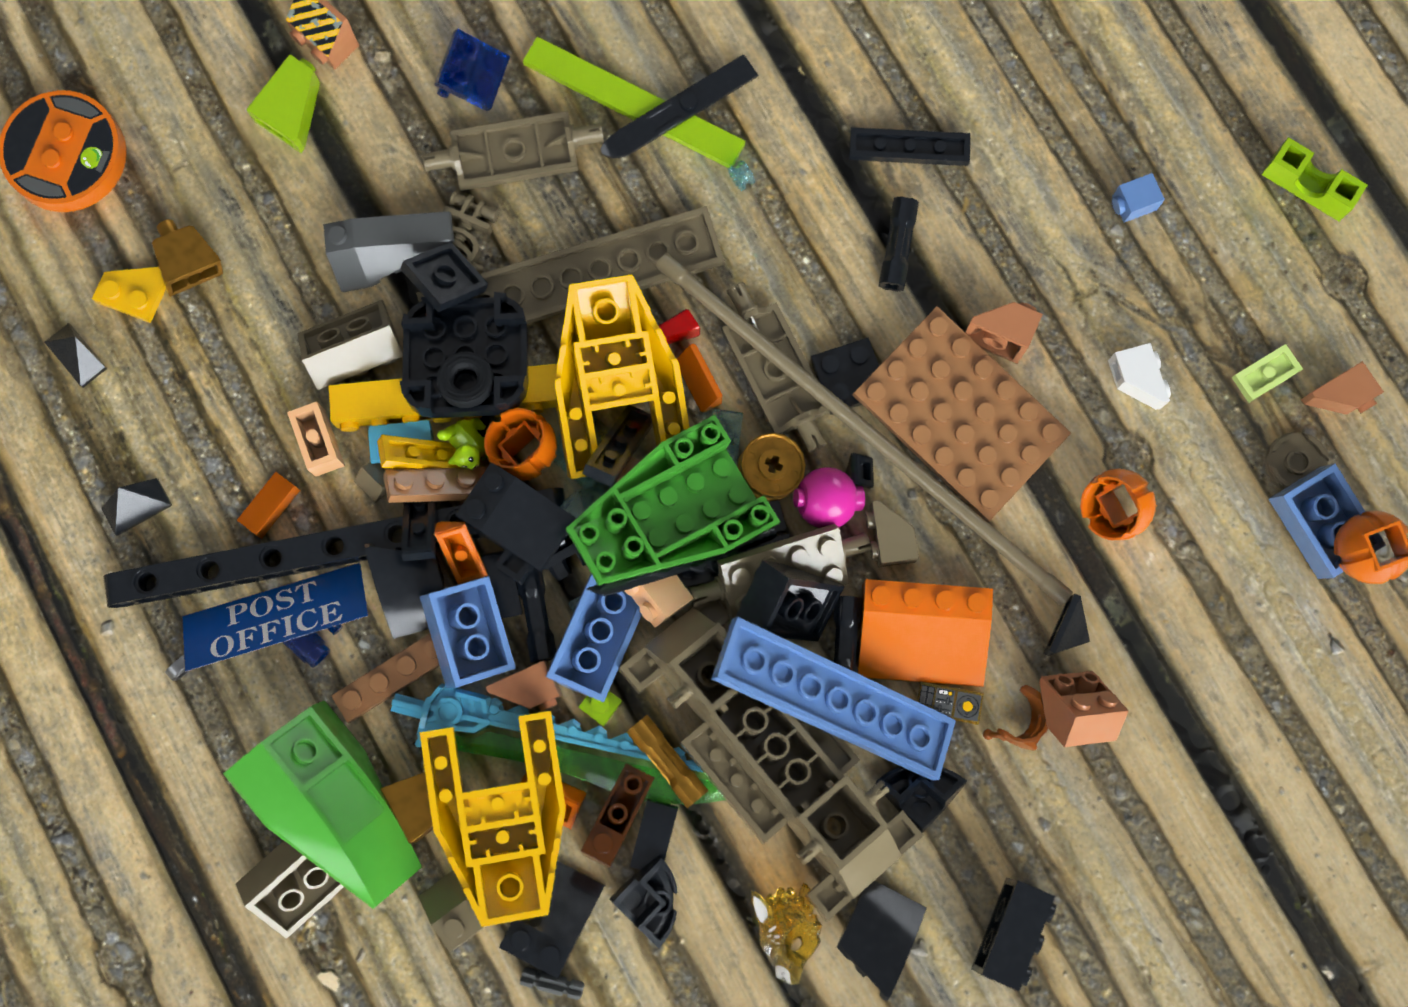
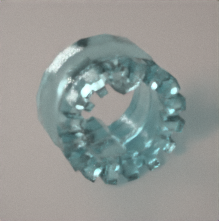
M743 160L738 161L736 167L730 166L728 168L730 177L735 178L733 182L741 191L746 189V184L753 185L755 183L751 170Z

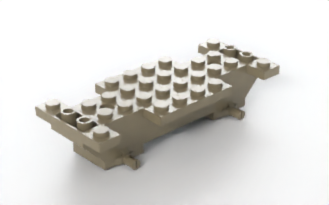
M721 599L692 607L646 644L643 649L621 665L618 670L638 694L660 676L664 675L677 690L667 698L670 704L681 696L672 706L677 709L678 706L686 701L703 722L702 725L682 740L680 745L762 844L788 824L805 845L802 850L796 853L798 859L810 851L801 862L806 865L815 857L828 873L805 897L823 919L829 921L924 835L903 810L898 812L888 822L880 815L875 803L889 792L886 786L876 794L885 785L881 780L866 793L858 788L848 775L844 776L860 759L843 739L719 682L714 684L704 682L701 678V672L703 670H712L714 672L727 635L723 625L730 618L726 604ZM829 818L839 821L841 825L839 835H833L828 831L827 821Z

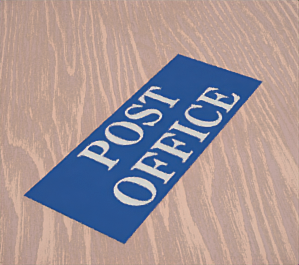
M353 564L182 616L185 672L368 616L361 564Z

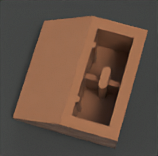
M1093 671L1041 676L1039 683L1046 725L1063 747L1117 740L1129 710L1101 681L1097 674Z

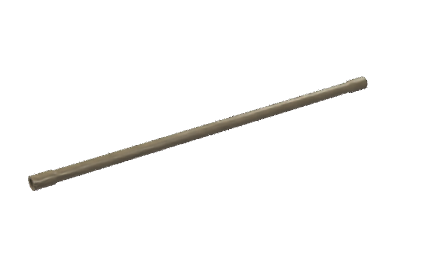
M665 253L655 265L658 270L675 284L685 289L1033 580L1056 603L1062 606L1069 599L1073 591L1054 575L1047 573L694 278L671 255Z

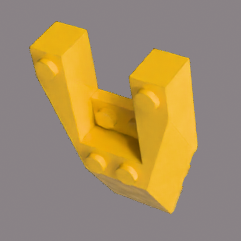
M633 275L570 284L568 288L554 388L567 476L570 479L587 477L583 475L585 464L598 447L592 411L649 401L656 447L661 442L690 428L679 362L674 357Z
M551 711L518 716L528 782L463 792L454 727L419 732L433 831L481 927L545 916L549 913L566 812Z

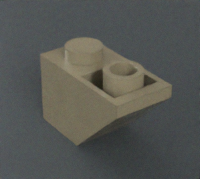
M879 500L872 501L869 506L870 510L865 511L867 529H873L874 541H870L872 560L877 559L878 567L915 563L919 559L915 528Z

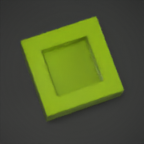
M609 691L604 702L586 696L578 708L604 727L623 701Z

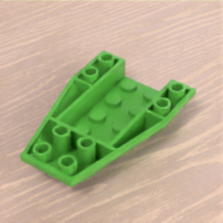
M716 415L661 442L566 528L567 533L598 586L727 553L780 523L766 497L763 495L756 499L728 453L727 447L731 440Z
M325 700L310 706L275 731L223 774L268 829L372 909L422 868L411 843L409 844L381 791L383 786L365 749Z

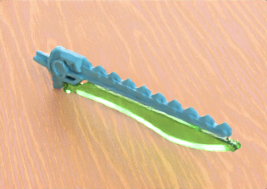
M443 683L425 701L396 693L391 703V712L420 719L417 731L418 739L415 742L417 747H421L419 732L454 727L455 731L477 734L490 726L521 732L518 716L529 715V709L519 705L505 711L502 705L503 702L497 697L491 699L490 696L461 688H446ZM552 715L555 740L651 761L638 746H634L632 738L627 733L608 739L607 731L601 726L582 732L581 724L577 720L571 719L557 725L554 719L555 716ZM486 732L475 739L455 736L457 751L525 763L522 739L493 732ZM556 747L561 773L580 778L612 791L621 771L627 763L654 777V781L643 802H647V799H652L667 804H683L658 769ZM679 747L674 748L690 770L702 772L692 759L686 760L685 752ZM700 779L708 789V792L693 804L725 801V798L711 781Z

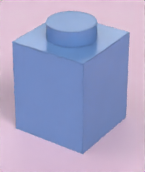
M1153 173L1119 185L1112 195V206L1116 214L1121 215L1125 223L1157 211L1165 199Z

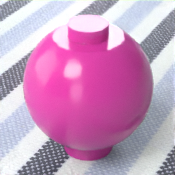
M823 467L811 471L802 479L798 489L794 490L793 503L798 508L802 518L810 525L822 528L836 524L838 527H841L853 517L855 511L863 510L865 492L862 486H855L853 480L845 472L832 467Z

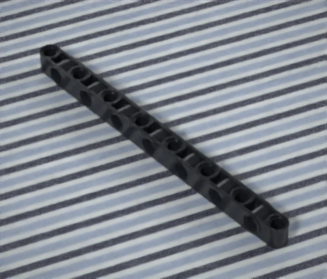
M556 487L537 491L568 512L564 488ZM462 505L438 509L437 523L455 522L458 518L455 514ZM403 516L109 573L103 576L107 607H128L367 561L365 544L370 543L374 544L377 548L393 550L396 547H401L402 542L394 543L392 535L396 530L402 529ZM467 526L473 540L485 538ZM436 538V547H439L440 545ZM336 541H343L344 548L342 552L332 555V545ZM280 552L282 556L281 562L277 566L271 567L269 563L271 556ZM218 564V575L213 579H209L208 571L210 567ZM155 576L157 580L156 586L152 590L147 591V581Z

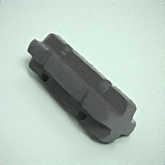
M528 967L523 969L520 978L522 986L529 988L536 986L537 990L560 996L567 994V998L580 1000L584 990V983L582 981L574 979L568 981L567 977L563 976L556 978L544 971L537 973L536 969Z

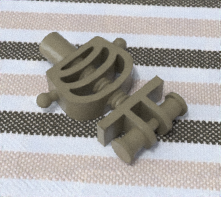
M455 190L451 195L449 204L451 206L456 205L461 210L458 211L445 205L443 212H451L452 220L459 222L458 227L453 226V244L481 274L484 271V267L477 264L481 258V249L477 240L470 234V230L473 228L491 235L493 231L491 225L481 219L484 217L489 219L491 223H495L500 209L487 206V202L483 200L477 205L474 203L475 198L468 195L465 197ZM471 209L474 210L472 216L469 215ZM465 241L472 244V252H470L469 249L465 245H463Z

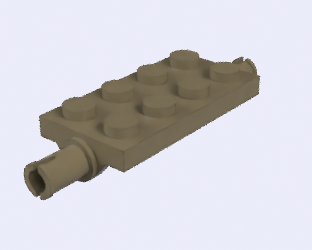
M568 111L452 130L450 131L452 145L449 146V149L428 153L423 152L422 157L426 172L450 167L456 170L459 188L461 191L579 171L575 149H578L577 146L597 142L602 143L604 140L601 123L574 128V125L570 124Z
M738 283L737 290L735 285L729 288L727 293L731 297L739 315L815 378L777 302L767 307L759 308L758 305H754L745 283ZM728 325L722 327V333L772 432L782 435L793 429H798L809 453L815 452V448H818V450L823 448L826 442L814 421L830 411Z
M831 524L717 560L719 574L714 577L713 581L688 588V591L692 593L691 595L694 598L691 602L694 607H697L701 604L721 599L725 602L728 616L732 620L736 617L741 601L747 594L754 579V573L762 560L782 563L840 583L843 586L847 585L849 580L845 563L846 558L871 551V546L866 545L870 544L869 537L866 532H862L841 540L839 527L836 524Z

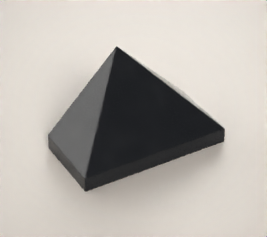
M69 323L45 341V344L82 388L107 369Z
M155 478L118 487L101 509L114 534L118 536L171 507L172 504L159 479Z
M1073 594L1066 601L1043 652L1047 656L1090 642L1081 596Z

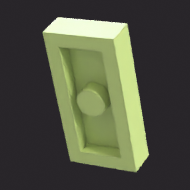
M1285 344L1235 374L1232 379L1248 403L1296 375L1303 368Z

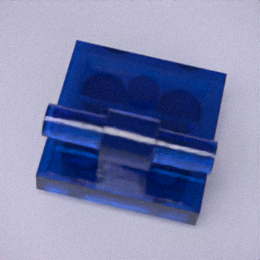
M457 28L453 32L434 84L439 87L437 94L443 98H448L451 93L488 112L492 109L510 56Z

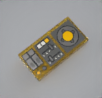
M920 682L917 702L951 717L957 722L979 725L984 693Z

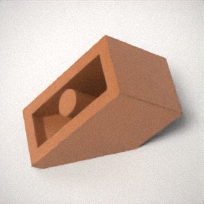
M1362 361L1302 398L1301 401L1304 405L1345 415L1356 409L1361 414L1376 405L1377 402L1374 398L1384 391Z
M545 660L486 686V690L490 694L529 709L538 707L540 712L557 705L556 698L563 696L558 683L545 677L550 667L549 662Z

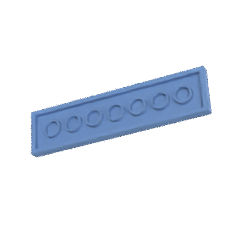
M739 617L732 619L712 680L933 781L940 779L955 726V719Z

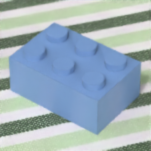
M1335 463L1317 468L1268 499L1317 579L1334 578L1344 572L1338 565L1342 558L1334 555L1336 534L1340 527L1351 517L1365 512ZM1378 532L1368 536L1374 552L1386 545Z
M489 576L419 596L446 688H457L516 669Z

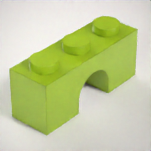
M1288 137L1275 152L1261 175L1340 222L1353 210L1368 184L1343 169L1336 174H1328L1318 170L1311 163L1314 152Z

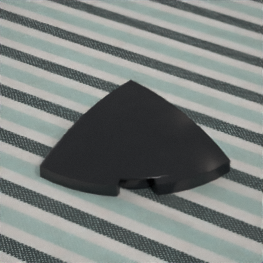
M901 766L881 776L875 784L881 780L885 785L880 790L886 786L888 787L889 792L885 794L886 798L899 812L903 810L923 833L956 797L967 780L949 769L942 768L940 779L933 781Z
M659 856L631 877L609 900L658 948L663 945L676 920L677 911L673 909V892L677 894L678 890L670 868Z

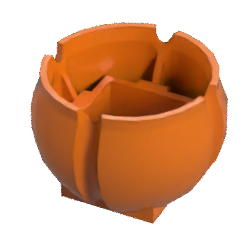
M514 408L500 414V422L492 421L484 437V448L489 462H492L521 481L531 480L540 476L542 469L545 467L549 468L557 457V439L553 427L542 415L525 408ZM536 437L540 442L539 447L519 464L514 456Z
M1120 468L1107 470L1101 475L1094 477L1084 489L1080 503L1082 517L1090 519L1088 528L1099 537L1108 540H1128L1144 532L1152 522L1157 507L1154 492L1149 491L1147 488L1149 484L1147 480L1139 473ZM1122 486H1125L1138 509V512L1130 517L1126 515L1113 492Z
M1366 511L1361 515L1351 517L1340 527L1335 537L1334 555L1342 558L1338 565L1347 575L1366 584H1383L1389 581V579L1398 578L1408 569V526L1401 519L1383 511ZM1384 530L1395 556L1379 563L1368 536Z

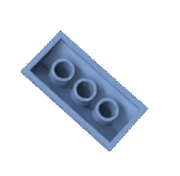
M590 574L545 677L568 689L604 702L642 614L640 607L632 596L626 594L625 591L603 596L587 590L588 587L598 585L592 574Z

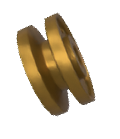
M768 433L759 435L749 442L738 458L737 467L756 499L764 495L767 501L770 502L784 499L798 487L804 478L806 464L803 452L796 442L785 435ZM769 462L774 464L773 470L775 471L773 473L768 471L769 466L767 464Z

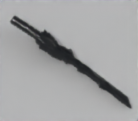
M774 527L727 553L599 586L594 585L588 587L587 590L608 596L688 570L704 574L705 569L711 568L713 562L740 554L742 550H747L750 547L757 546L759 543L762 544L767 540L776 538L777 534Z

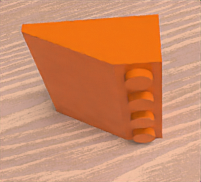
M866 579L862 584L858 674L870 679L984 687L992 623L993 589Z

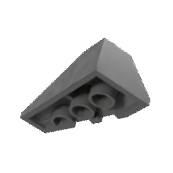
M449 211L353 218L323 224L326 255L342 292L373 287L380 283V279L393 272L397 274L402 271L401 265L404 260L446 243L454 242L452 214Z

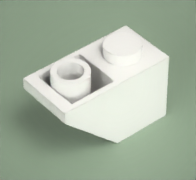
M1151 343L1115 352L1108 360L1118 390L1155 410L1162 408L1170 401V387L1168 382L1162 379L1159 370L1161 367L1160 357L1156 351H1153Z

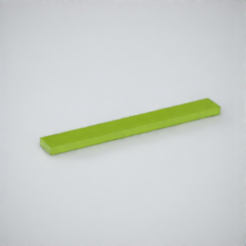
M536 37L523 59L524 66L632 120H636L665 102V100L539 37ZM697 116L691 117L663 134L667 138L729 169L733 168L745 146V140Z

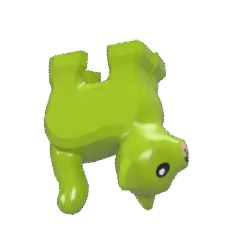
M479 418L459 420L444 430L438 431V439L448 440L456 449L448 461L450 465L473 470L479 466L480 459L486 460L488 458L484 448V437L477 431L478 429L485 430L486 426Z

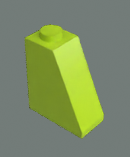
M289 54L246 110L255 123L302 153L306 146L320 81L315 74L316 68L304 58H301L299 61Z

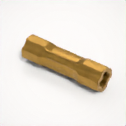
M648 715L627 731L639 749L648 756L667 780L674 793L686 808L690 807L708 792V789L696 774L688 768Z

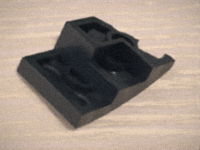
M370 543L365 544L364 547L370 571L393 639L428 630V624L419 596L445 589L444 576L436 554L433 559L403 561L401 547H396L393 550L377 548L374 544Z
M873 881L861 892L854 911L846 921L837 948L846 959L853 962L856 970L863 978L867 975L880 990L879 996L887 1002L893 993L910 954L927 907Z

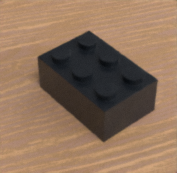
M1006 877L971 969L988 979L1018 992L1022 985L1026 986L1032 975L1033 968L1029 965L1033 954L1038 955L1044 943L1045 936L1041 935L1046 922L1050 923L1056 911V904L1053 903L1055 896L1019 880Z

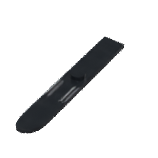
M744 54L609 136L600 149L602 155L614 159L634 153L758 77V74Z

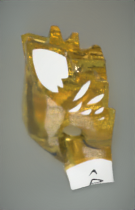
M802 883L798 896L792 887H788L786 891L784 888L779 887L775 897L769 893L766 900L758 892H751L752 905L759 923L760 946L763 952L775 961L776 978L782 979L790 985L799 983L805 963L821 942L819 935L822 924L818 921L817 915L813 913L814 906L805 897L810 891L809 886L805 883ZM800 938L802 942L800 948L796 951L791 950L796 939Z

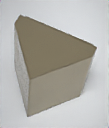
M370 462L360 468L354 482L377 503L386 494L383 478L385 468H381L380 463L371 464Z

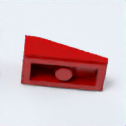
M689 309L683 310L658 325L668 344L700 335V326Z

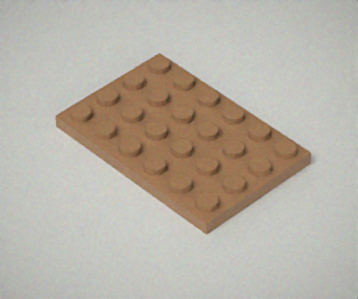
M938 306L852 394L854 398L986 522H989L1071 434L1063 424Z

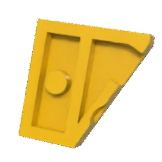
M150 267L104 272L92 300L98 304L151 323L166 291L160 268Z

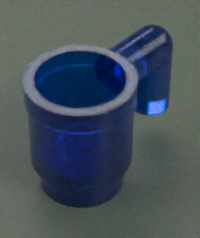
M340 624L327 629L333 635H336L343 626ZM317 632L283 642L303 663L307 662L312 668L321 663L331 651L325 645L326 641Z

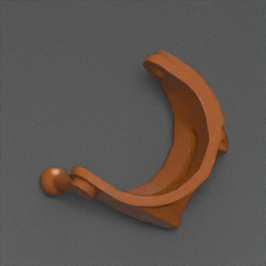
M1024 685L1021 686L1020 692L1028 699L1031 706V722L1028 729L1018 737L1000 728L996 732L986 729L983 732V737L987 740L999 738L1018 747L1035 751L1039 739L1047 732L1048 727L1046 725L1041 693L1031 686Z

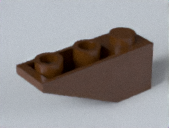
M627 763L625 764L581 849L583 856L609 869L611 868L654 781L653 776Z

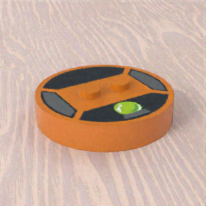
M68 90L50 91L27 100L12 113L0 135V167L5 178L25 199L45 210L72 212L97 203L115 187L125 167L126 142L120 126L99 102L79 92Z

